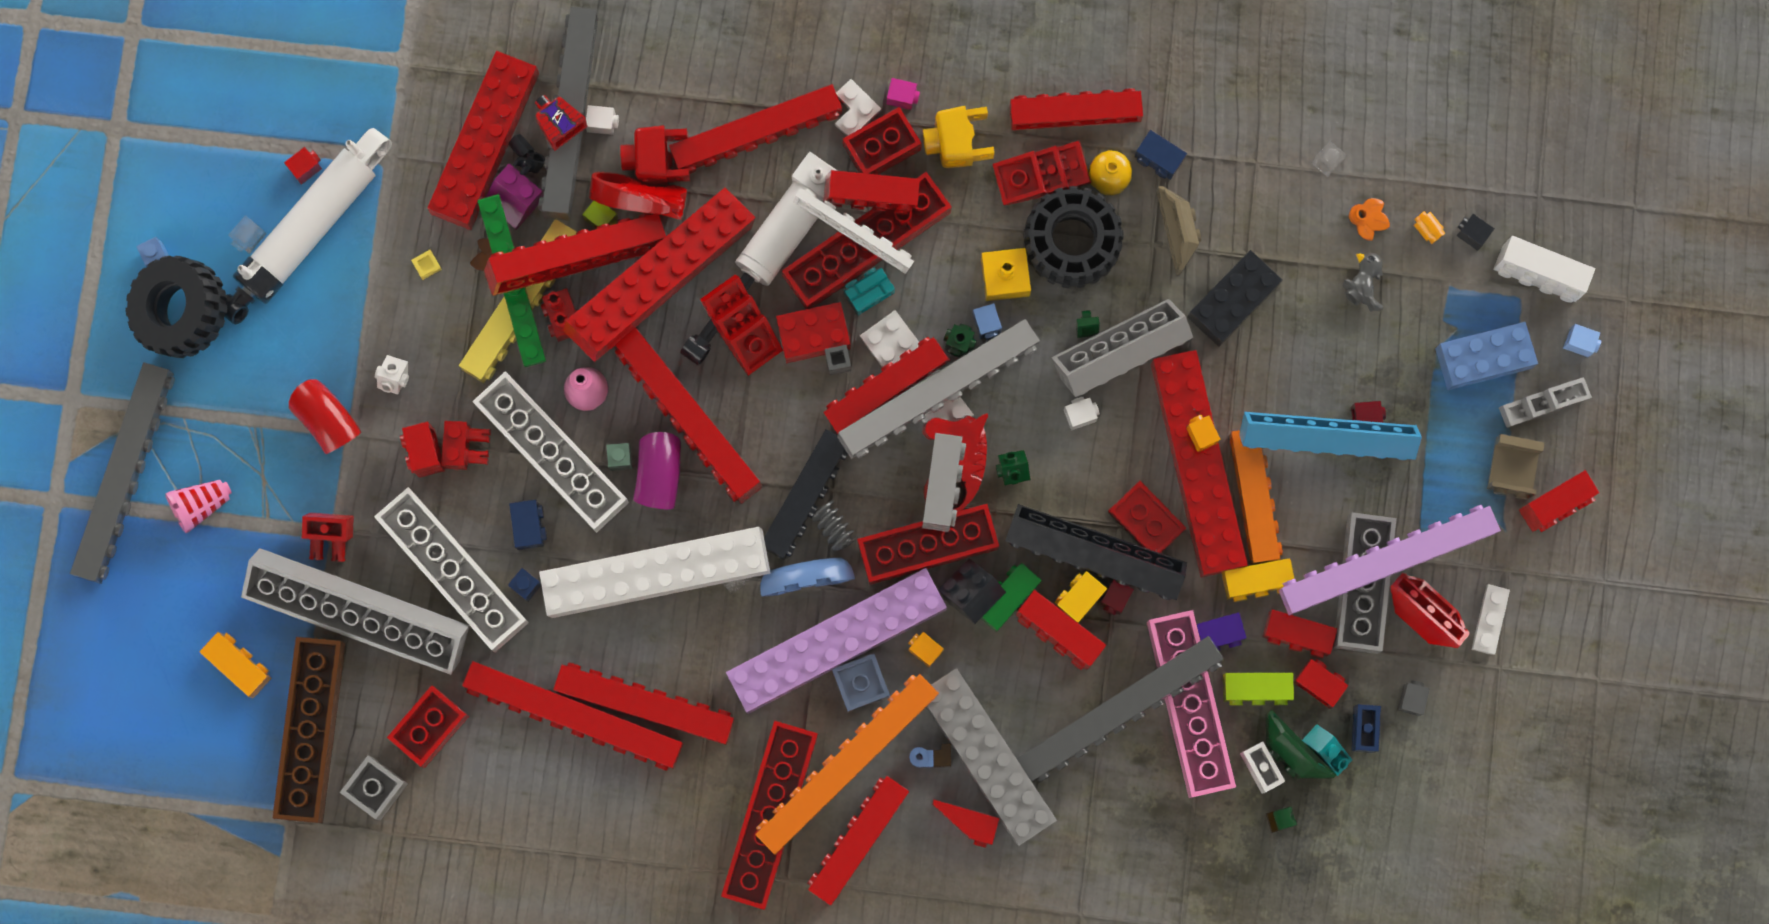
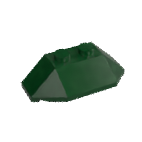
M1273 710L1265 714L1266 747L1276 762L1280 760L1285 765L1283 769L1292 778L1296 776L1298 779H1332L1336 776Z

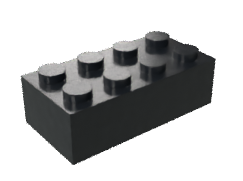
M1250 250L1190 311L1187 318L1220 347L1269 297L1283 279Z

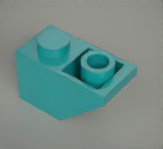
M1317 724L1302 740L1336 776H1339L1352 761L1335 736Z

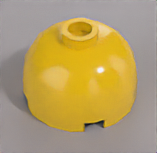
M1108 150L1101 152L1093 159L1089 167L1091 185L1103 195L1121 193L1127 188L1132 179L1130 161L1124 154L1118 151Z

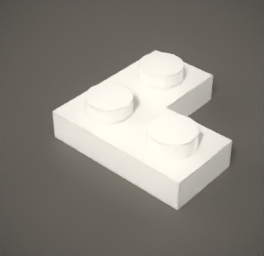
M852 79L836 92L838 99L849 109L835 123V126L845 136L866 126L881 112V108Z

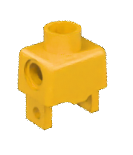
M965 106L938 111L935 118V128L922 129L926 155L940 153L941 164L944 168L972 166L975 161L994 159V147L972 150V139L975 134L973 124L970 121L987 119V107L966 110Z

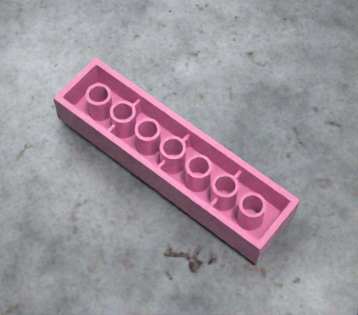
M1193 610L1151 619L1147 622L1157 668L1200 642ZM1208 671L1202 674L1203 679L1194 685L1188 683L1183 687L1184 691L1174 698L1171 695L1165 698L1189 798L1236 787Z

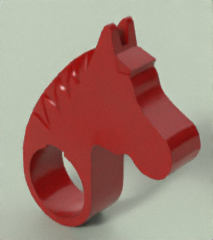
M613 172L593 173L589 190V198L599 204L627 211L664 215L681 220L687 189L680 186L651 187L629 176Z
M987 413L977 419L966 415L958 421L933 418L925 422L923 426V435L929 440H934L935 433L961 436L962 443H966L964 460H959V465L963 466L961 477L963 497L960 504L953 509L957 510V512L963 510L972 501L979 490L984 476L987 457V440L984 425L988 418ZM929 479L926 481L924 486L925 502L927 497Z

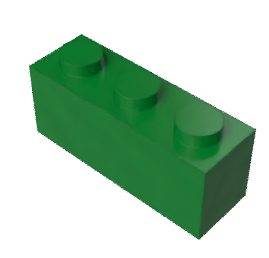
M1023 563L1018 567L1014 564L1006 573L1008 576L1007 580L1004 583L998 582L1006 593L981 618L996 633L1042 581Z

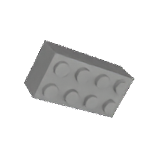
M935 433L922 528L949 532L950 526H955L957 510H953V504H958L960 488L956 487V482H961L963 466L959 465V460H964L966 443H962L961 436Z

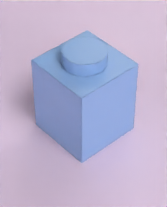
M1574 324L1569 329L1563 349L1589 357L1599 350L1601 340H1598L1600 332Z

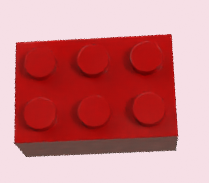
M900 107L843 138V147L859 173L879 175L921 151L922 146L921 141Z
M841 302L776 316L786 364L824 356L825 349L847 345V350H851Z
M1584 470L1519 509V512L1532 532L1538 529L1540 532H1543L1557 524V518L1559 521H1562L1576 513L1575 507L1579 511L1596 501L1594 496L1600 492L1587 471Z
M431 685L386 738L420 767L426 768L470 716L440 690Z

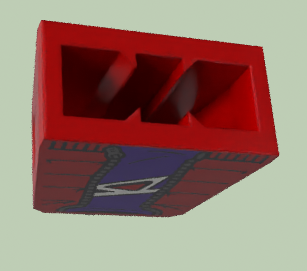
M543 95L535 102L536 106L540 109L535 115L537 123L554 151L588 127L586 118L561 97H557L550 102Z

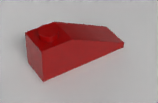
M933 800L932 805L964 835L974 840L973 845L986 848L987 844H993L999 818Z

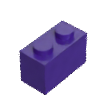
M1239 612L1196 624L1200 641L1207 636L1211 637L1219 651H1221L1220 647L1229 645V648L1240 646L1242 641L1247 638Z

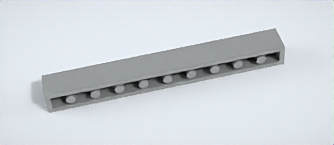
M1024 319L838 432L837 438L851 459L856 456L859 459L870 452L868 450L874 445L879 447L886 443L888 436L893 433L897 436L907 429L906 425L911 422L917 424L925 419V414L932 410L935 413L943 408V403L951 399L953 402L963 395L962 391L965 389L973 390L981 384L980 380L988 376L991 379L1000 373L999 369L1006 365L1008 368L1019 361L1018 357L1025 354V356L1032 354L1037 350L1036 346L1040 340L1027 320Z

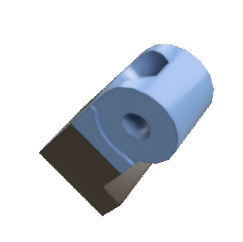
M942 744V750H926L922 747L914 748L909 756L910 762L918 768L951 767V744Z

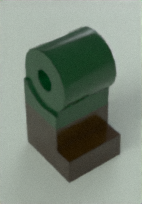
M1292 807L1265 813L1271 833L1297 826Z

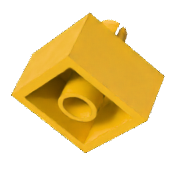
M1026 248L982 253L981 264L986 301L1030 297L1031 286Z

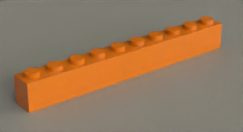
M921 674L917 677L912 675L904 683L906 688L901 693L895 691L887 699L890 703L884 709L880 706L871 715L873 720L868 725L864 722L855 731L857 736L851 741L847 738L838 747L841 751L835 757L831 754L822 763L824 768L819 773L816 771L812 772L806 778L808 783L802 789L798 786L789 795L791 800L786 805L781 803L773 811L775 816L769 822L765 819L756 827L758 832L755 835L774 855L939 695V692Z

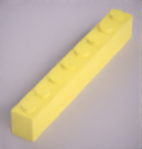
M554 220L542 240L550 242L561 235L573 236L576 235V231L562 222ZM556 279L526 287L532 310L535 306L538 307L541 304L542 297L544 296L542 294L547 287H552ZM503 297L459 364V367L464 372L482 383L493 377L496 371L494 367L498 361L502 362L508 353L506 349L510 343H514L517 340L505 297Z

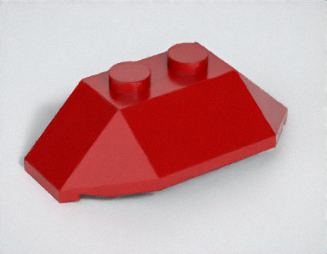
M1402 572L1390 586L1395 613L1428 644L1459 648L1470 634L1468 629L1465 628L1464 621L1458 610L1425 580L1408 576Z

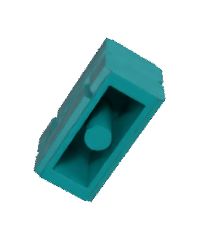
M872 268L864 274L865 277L860 281L854 279L845 286L847 289L844 290V295L858 316L895 293V287L882 268L877 270Z

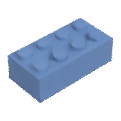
M1526 322L1440 343L1435 348L1447 390L1532 369L1538 364Z

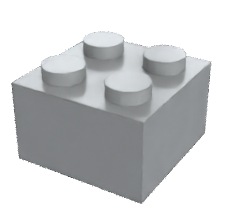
M367 756L340 793L374 819L381 821L408 783L375 758Z

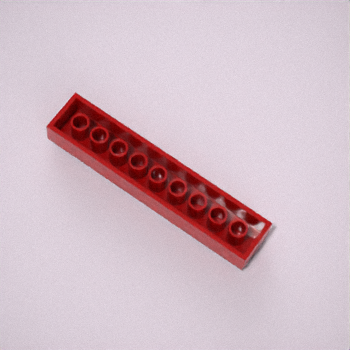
M724 187L568 318L563 331L596 362L751 230L756 217Z
M634 328L613 346L616 349L614 352L619 361L624 366L626 364L630 366L628 370L637 383L642 381V387L651 400L654 398L657 400L656 404L665 417L667 415L671 417L670 422L678 434L684 433L685 436L683 438L692 451L697 449L699 452L697 455L706 468L710 466L713 469L711 472L715 480L720 485L723 483L726 485V493L733 502L738 500L740 504H743L762 489L760 480L637 328Z
M1197 350L1155 358L1151 362L1152 373L1200 577L1217 575L1226 570L1246 567L1247 560L1219 443L1197 452L1186 429L1191 424L1190 420L1199 415H1202L1203 418L1209 415L1213 422Z

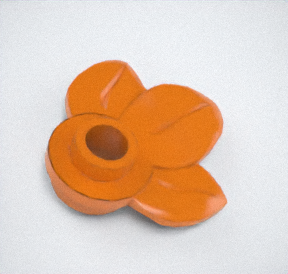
M1375 198L1367 199L1363 204H1357L1350 209L1349 219L1357 226L1358 234L1365 240L1372 241L1375 234L1374 231H1383L1390 227L1388 217L1381 212L1384 207L1382 200ZM1359 211L1362 213L1363 218L1359 216Z

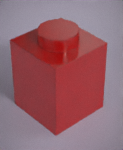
M303 147L284 162L301 185L322 169L318 164L321 159L314 150L309 152L306 147Z

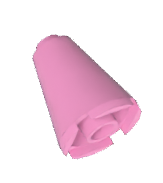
M581 367L574 370L568 375L564 383L565 398L570 405L578 410L590 411L596 409L606 400L608 394V383L604 375L591 367Z

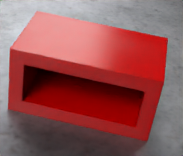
M1310 659L1293 683L1331 709L1349 685L1345 683L1346 679L1336 672L1332 674L1326 670L1327 666L1322 661Z

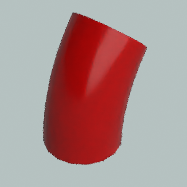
M316 379L307 380L301 383L291 394L289 399L291 413L307 428L325 454L340 448L361 434L362 431L345 407L321 381Z

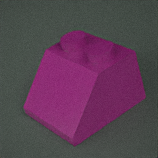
M508 164L495 178L485 198L499 194L507 223L517 230L539 205V199L544 197L541 189L524 175H521L511 164Z

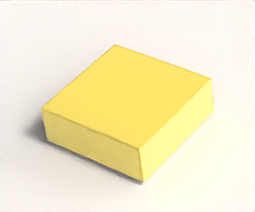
M431 249L411 260L422 280L442 270Z

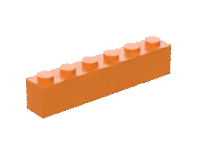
M1240 430L1232 431L1229 434L1250 564L1257 565L1278 561L1280 556L1283 555L1281 542H1277L1276 534L1279 533L1278 522L1273 519L1272 512H1275L1274 499H1270L1269 490L1272 489L1271 479L1266 477L1265 468H1268L1267 457L1262 454V448L1252 449L1243 446L1239 436Z

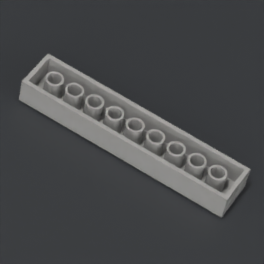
M261 548L248 562L241 598L450 675L460 663L469 629L468 624Z

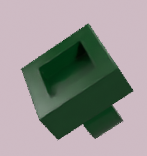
M1090 310L1081 311L1082 317L1076 320L1077 338L1091 337L1099 334V317H1091Z

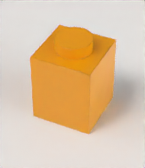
M1202 415L1194 417L1190 420L1191 424L1186 428L1197 452L1211 447L1221 440L1209 415L1204 418Z
M922 632L921 635L916 633L908 643L911 645L909 652L929 668L944 651V648L925 632Z

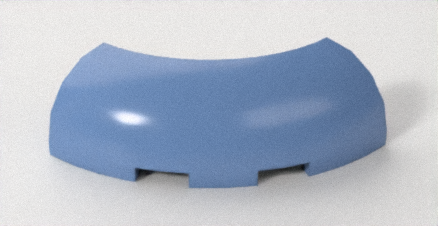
M826 558L791 564L770 570L771 574L763 575L760 583L761 597L778 596L811 586L841 584L854 580L855 576L851 565L843 558Z

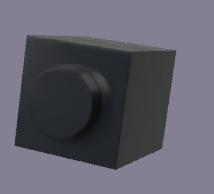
M1472 214L1469 219L1464 217L1457 228L1460 231L1456 236L1478 251L1495 228L1475 214Z

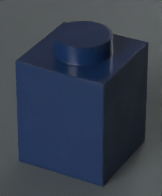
M523 568L520 569L508 584L511 589L528 602L542 586L536 578Z

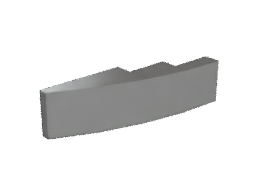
M1583 377L1499 407L1506 427L1509 428L1588 400L1592 396Z

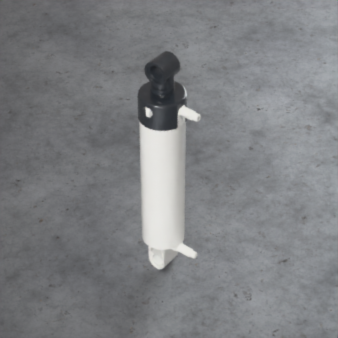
M371 128L356 144L351 140L346 141L349 151L343 149L255 252L242 265L238 266L237 271L233 274V278L243 288L241 289L237 286L234 295H226V319L235 325L241 323L248 315L249 309L247 306L250 302L253 304L255 301L252 298L253 295L264 304H267L283 286L286 279L376 176L372 170L390 150L391 140L375 128Z

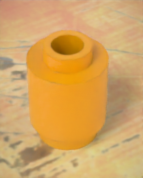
M1424 211L1414 219L1416 224L1413 226L1426 242L1429 241L1433 244L1445 234L1443 231L1444 227L1431 212L1426 214Z

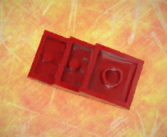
M1080 141L1060 147L1053 146L1038 152L1031 151L993 163L1004 206L1041 198L1047 193L1053 194L1054 190L1058 188L1068 190L1069 186H1077L1078 188L1091 184Z
M733 275L700 299L721 337L748 376L783 351L766 316L761 314L753 297L747 293L739 276Z

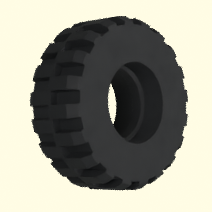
M1069 186L1068 190L1058 188L1054 190L1053 194L1047 193L1044 195L1041 201L1033 206L1027 218L1023 235V246L1026 248L1028 255L1027 260L1031 266L1036 268L1035 272L1040 277H1046L1048 279L1047 282L1053 285L1056 282L1062 284L1063 288H1069L1070 286L1083 288L1085 284H1095L1101 277H1105L1117 262L1124 238L1121 218L1116 215V208L1113 204H1108L1105 201L1106 197L1100 193L1098 195L1091 193L1092 189L1077 190V186ZM1065 220H1078L1085 223L1094 235L1091 249L1085 254L1077 256L1061 252L1053 242V231L1057 224Z
M177 255L174 257L164 256L160 260L155 259L148 264L147 268H143L138 273V277L132 281L130 293L127 294L126 301H128L126 316L129 319L128 325L130 331L134 332L133 336L137 342L142 343L143 347L149 351L175 358L192 357L197 355L199 350L204 351L210 346V342L212 340L215 341L219 336L218 332L224 326L225 313H227L226 292L222 289L223 283L221 279L215 276V271L205 266L204 263ZM183 289L186 298L185 310L182 317L175 324L171 325L167 314L168 304L172 296L178 290Z

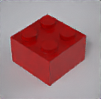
M427 421L402 428L403 435H400L402 447L408 452V456L405 457L408 470L411 469V472L415 473L419 478L444 472L445 468L441 465L442 456L433 426Z

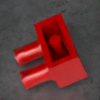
M566 288L543 296L544 303L540 304L544 317L549 316L551 324L547 325L551 337L556 336L558 342L570 338L563 330L566 320L576 312L570 293Z
M444 421L441 465L445 469L467 470L469 463L488 465L489 451L469 450L470 441L490 443L491 429L471 428L467 422Z
M308 513L302 516V538L310 540L309 559L323 560L324 540L332 541L331 561H346L345 547L346 542L353 538L354 516Z

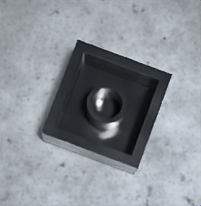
M970 558L938 589L952 607L974 624L1006 593L991 574Z

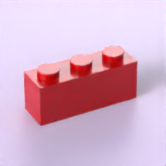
M1272 609L1269 611L1262 637L1266 638L1270 644L1278 646L1281 643L1287 644L1291 650L1302 652V649L1310 651L1311 656L1324 658V656L1331 654L1338 628Z

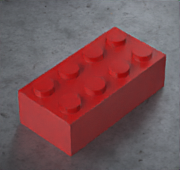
M831 170L825 176L823 203L826 200L836 208H842V205H850L851 209L864 210V207H871L875 212H886V209L895 210L896 214H908V211H912L918 206L920 179Z
M1036 590L1031 593L1016 614L1019 624L1026 629L1031 627L1035 630V636L1044 643L1047 640L1054 645L1053 650L1063 657L1065 654L1072 659L1071 663L1079 670L1083 668L1088 670L1106 647L1105 643Z

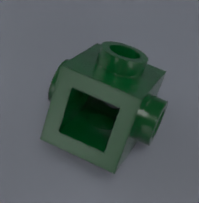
M954 324L952 330L947 329L943 341L946 342L945 349L948 350L949 354L960 357L967 355L968 351H973L977 340L973 339L975 332L971 331V327L965 324H960L959 326ZM956 337H962L964 340L959 342Z
M1024 450L998 455L999 464L995 465L998 478L1002 477L1005 486L1031 480L1029 464Z

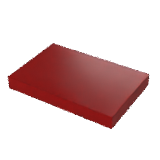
M1141 481L1135 484L1108 510L1109 514L1142 547L1159 553L1163 552L1186 530V527Z

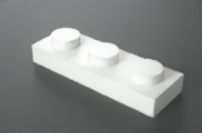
M1490 584L1486 585L1471 650L1495 655L1509 597V589Z

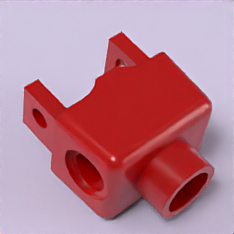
M665 125L637 128L634 131V144L620 146L622 171L635 170L637 180L647 186H667L669 182L690 181L689 169L670 170L672 167V155L667 147V142L687 139V128L665 129Z

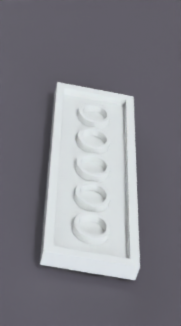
M800 188L795 196L794 203L906 274L914 262L910 259L912 256L902 249L900 251L891 247L893 243L884 237H881V239L873 235L874 231L865 225L860 227L854 223L855 219L849 214H840L835 211L836 207L826 200L823 203L816 198L817 194L806 188L804 191Z
M896 310L860 335L861 340L882 367L890 362L896 363L900 360L899 356L909 349L913 351L919 347V341ZM940 369L936 370L935 372H933L931 375H929V376L926 377L925 379H927V378H929L930 376L934 375L935 373L939 372ZM960 397L953 402L951 399L943 403L944 407L935 413L932 410L925 414L926 418L922 421L924 424L933 418L958 421L966 415L973 417L974 414Z

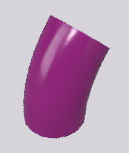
M654 432L643 436L639 440L638 470L633 501L657 509L669 510L675 508L680 475L681 441L674 434Z

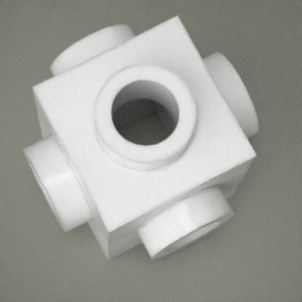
M387 355L382 366H378L375 372L377 388L384 392L398 395L401 388L406 387L409 379L408 361Z

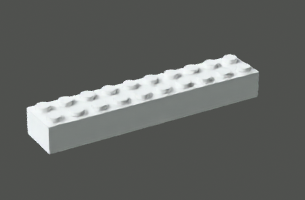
M760 527L539 572L546 613L551 618L771 574L763 530Z

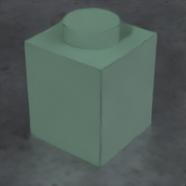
M629 443L606 445L610 471L633 469L631 446Z

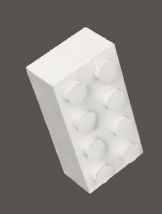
M1511 236L1502 246L1493 270L1498 271L1500 276L1516 278L1519 280V283L1525 286H1536L1543 293L1556 294L1560 296L1561 300L1571 303L1573 301L1576 302L1587 292L1596 268Z

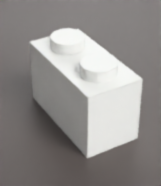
M1260 742L1240 753L1261 793H1265L1285 782L1264 742Z

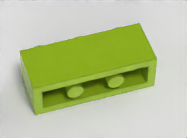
M1293 673L1223 674V702H1229V706H1243V702H1252V706H1264L1265 702H1274L1275 706L1288 705V701L1294 700Z

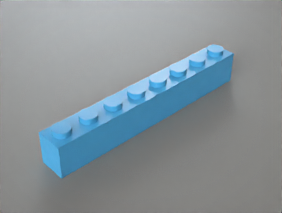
M1244 412L1239 432L1242 445L1252 449L1259 447L1270 450L1311 451L1316 454L1323 452L1335 455L1349 454L1358 457L1375 456L1381 459L1388 457L1399 460H1416L1422 439L1417 425Z

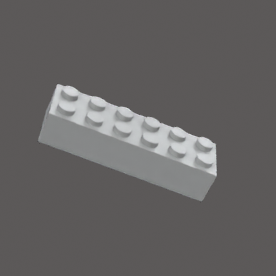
M1167 299L1051 358L1059 378L1071 393L1077 397L1086 394L1098 385L1107 383L1108 380L1118 375L1127 373L1128 370L1138 365L1145 364L1148 360L1158 355L1165 354L1176 346L1185 344L1193 338L1186 316L1170 299Z
M1353 512L1347 516L1342 564L1346 563L1345 558L1358 554L1359 557L1367 555L1366 550L1375 546H1379V549L1387 547L1386 542L1395 538L1397 518ZM1390 576L1339 596L1335 626L1338 629L1333 648L1374 654L1383 652Z

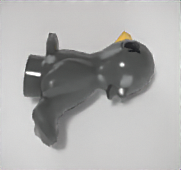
M1376 253L1356 254L1360 270L1352 281L1349 279L1344 280L1343 287L1347 290L1345 295L1354 305H1358L1361 302L1368 306L1370 312L1383 310V305L1374 298L1373 278L1375 277L1380 280V276L1383 275L1382 259Z

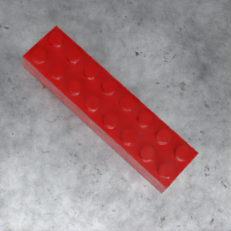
M495 52L427 207L431 215L472 230L480 212L478 200L485 198L491 187L509 141L514 134L539 76L537 66L502 52Z
M925 172L916 178L920 179L918 206L912 211H908V214H896L895 210L886 209V212H875L872 208L856 219L854 223L860 227L862 225L869 227L874 231V236L879 239L881 237L888 239L893 243L891 247L898 250L951 214L952 206L928 173ZM837 232L783 269L782 277L805 309H810L883 259L841 232Z
M644 213L637 219L625 218L618 221V224L611 226L608 223L602 224L592 231L583 229L576 232V235L573 236L561 235L556 237L554 241H538L532 247L525 248V246H519L512 249V252L494 253L488 258L484 273L491 294L494 296L645 255L664 239L666 234L659 214Z
M774 720L721 897L766 910L785 846L774 855L755 835L758 832L756 827L765 819L769 822L775 816L773 811L781 803L786 805L791 800L789 795L798 786L801 789L803 788L818 733Z

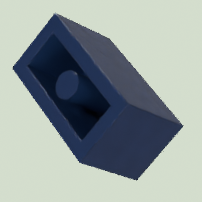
M1150 130L1136 150L1134 157L1137 158V162L1142 166L1153 168L1155 173L1161 178L1171 180L1187 153Z
M537 500L509 503L515 548L523 550L543 547V540H547L546 528L541 526V518H544L543 506L539 505Z
M1360 704L1353 706L1351 751L1379 752L1381 706Z

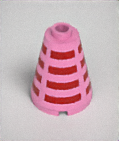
M221 480L165 493L174 516L179 520V525L185 534L193 530L229 501V495L232 494L227 482L222 483Z

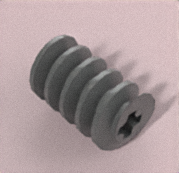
M830 501L815 512L812 521L819 522L817 525L819 530L825 529L822 535L824 537L830 536L827 543H835L832 547V550L835 552L848 547L858 537L851 539L850 536L854 530H845L849 523H840L844 516L836 517L839 509H831L830 507L834 501Z

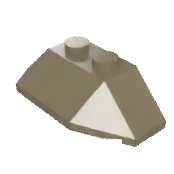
M1159 186L1156 192L1175 273L1180 275L1198 248L1199 242H1201L1200 230L1195 228L1196 213L1194 208H1190L1189 202L1166 187Z

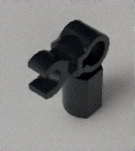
M521 134L515 135L509 141L508 145L519 156L513 163V166H520L522 168L520 174L526 175L528 172L538 173L545 164L544 156L534 152L535 149Z

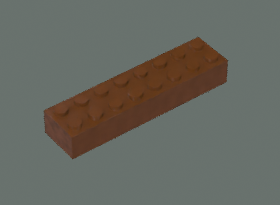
M296 637L272 819L323 824L346 643L342 641Z

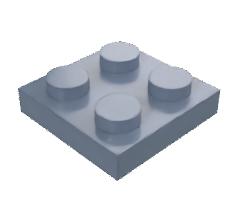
M875 654L832 669L848 712L890 696Z

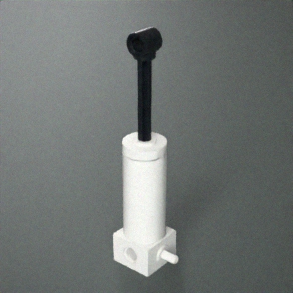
M810 151L793 173L791 186L735 261L736 265L744 273L740 279L746 291L754 281L769 286L818 219L794 203L795 196L800 188L804 191L807 188L816 193V198L823 202L825 176L831 170L836 169ZM711 319L699 335L690 336L680 351V354L697 366L709 354L711 350L709 342L718 332Z

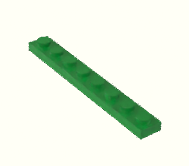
M497 194L478 200L492 254L512 252L514 244L500 195ZM526 287L504 293L524 367L547 362Z

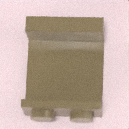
M1504 434L1497 436L1487 489L1493 490V493L1497 495L1515 494V498L1528 500L1529 497L1531 498L1536 495L1537 490H1534L1533 487L1538 457L1543 452L1545 443Z

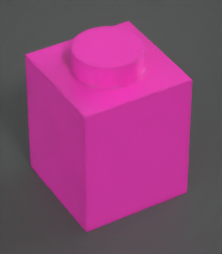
M891 78L886 104L912 110L913 104H918L920 91H917V84Z

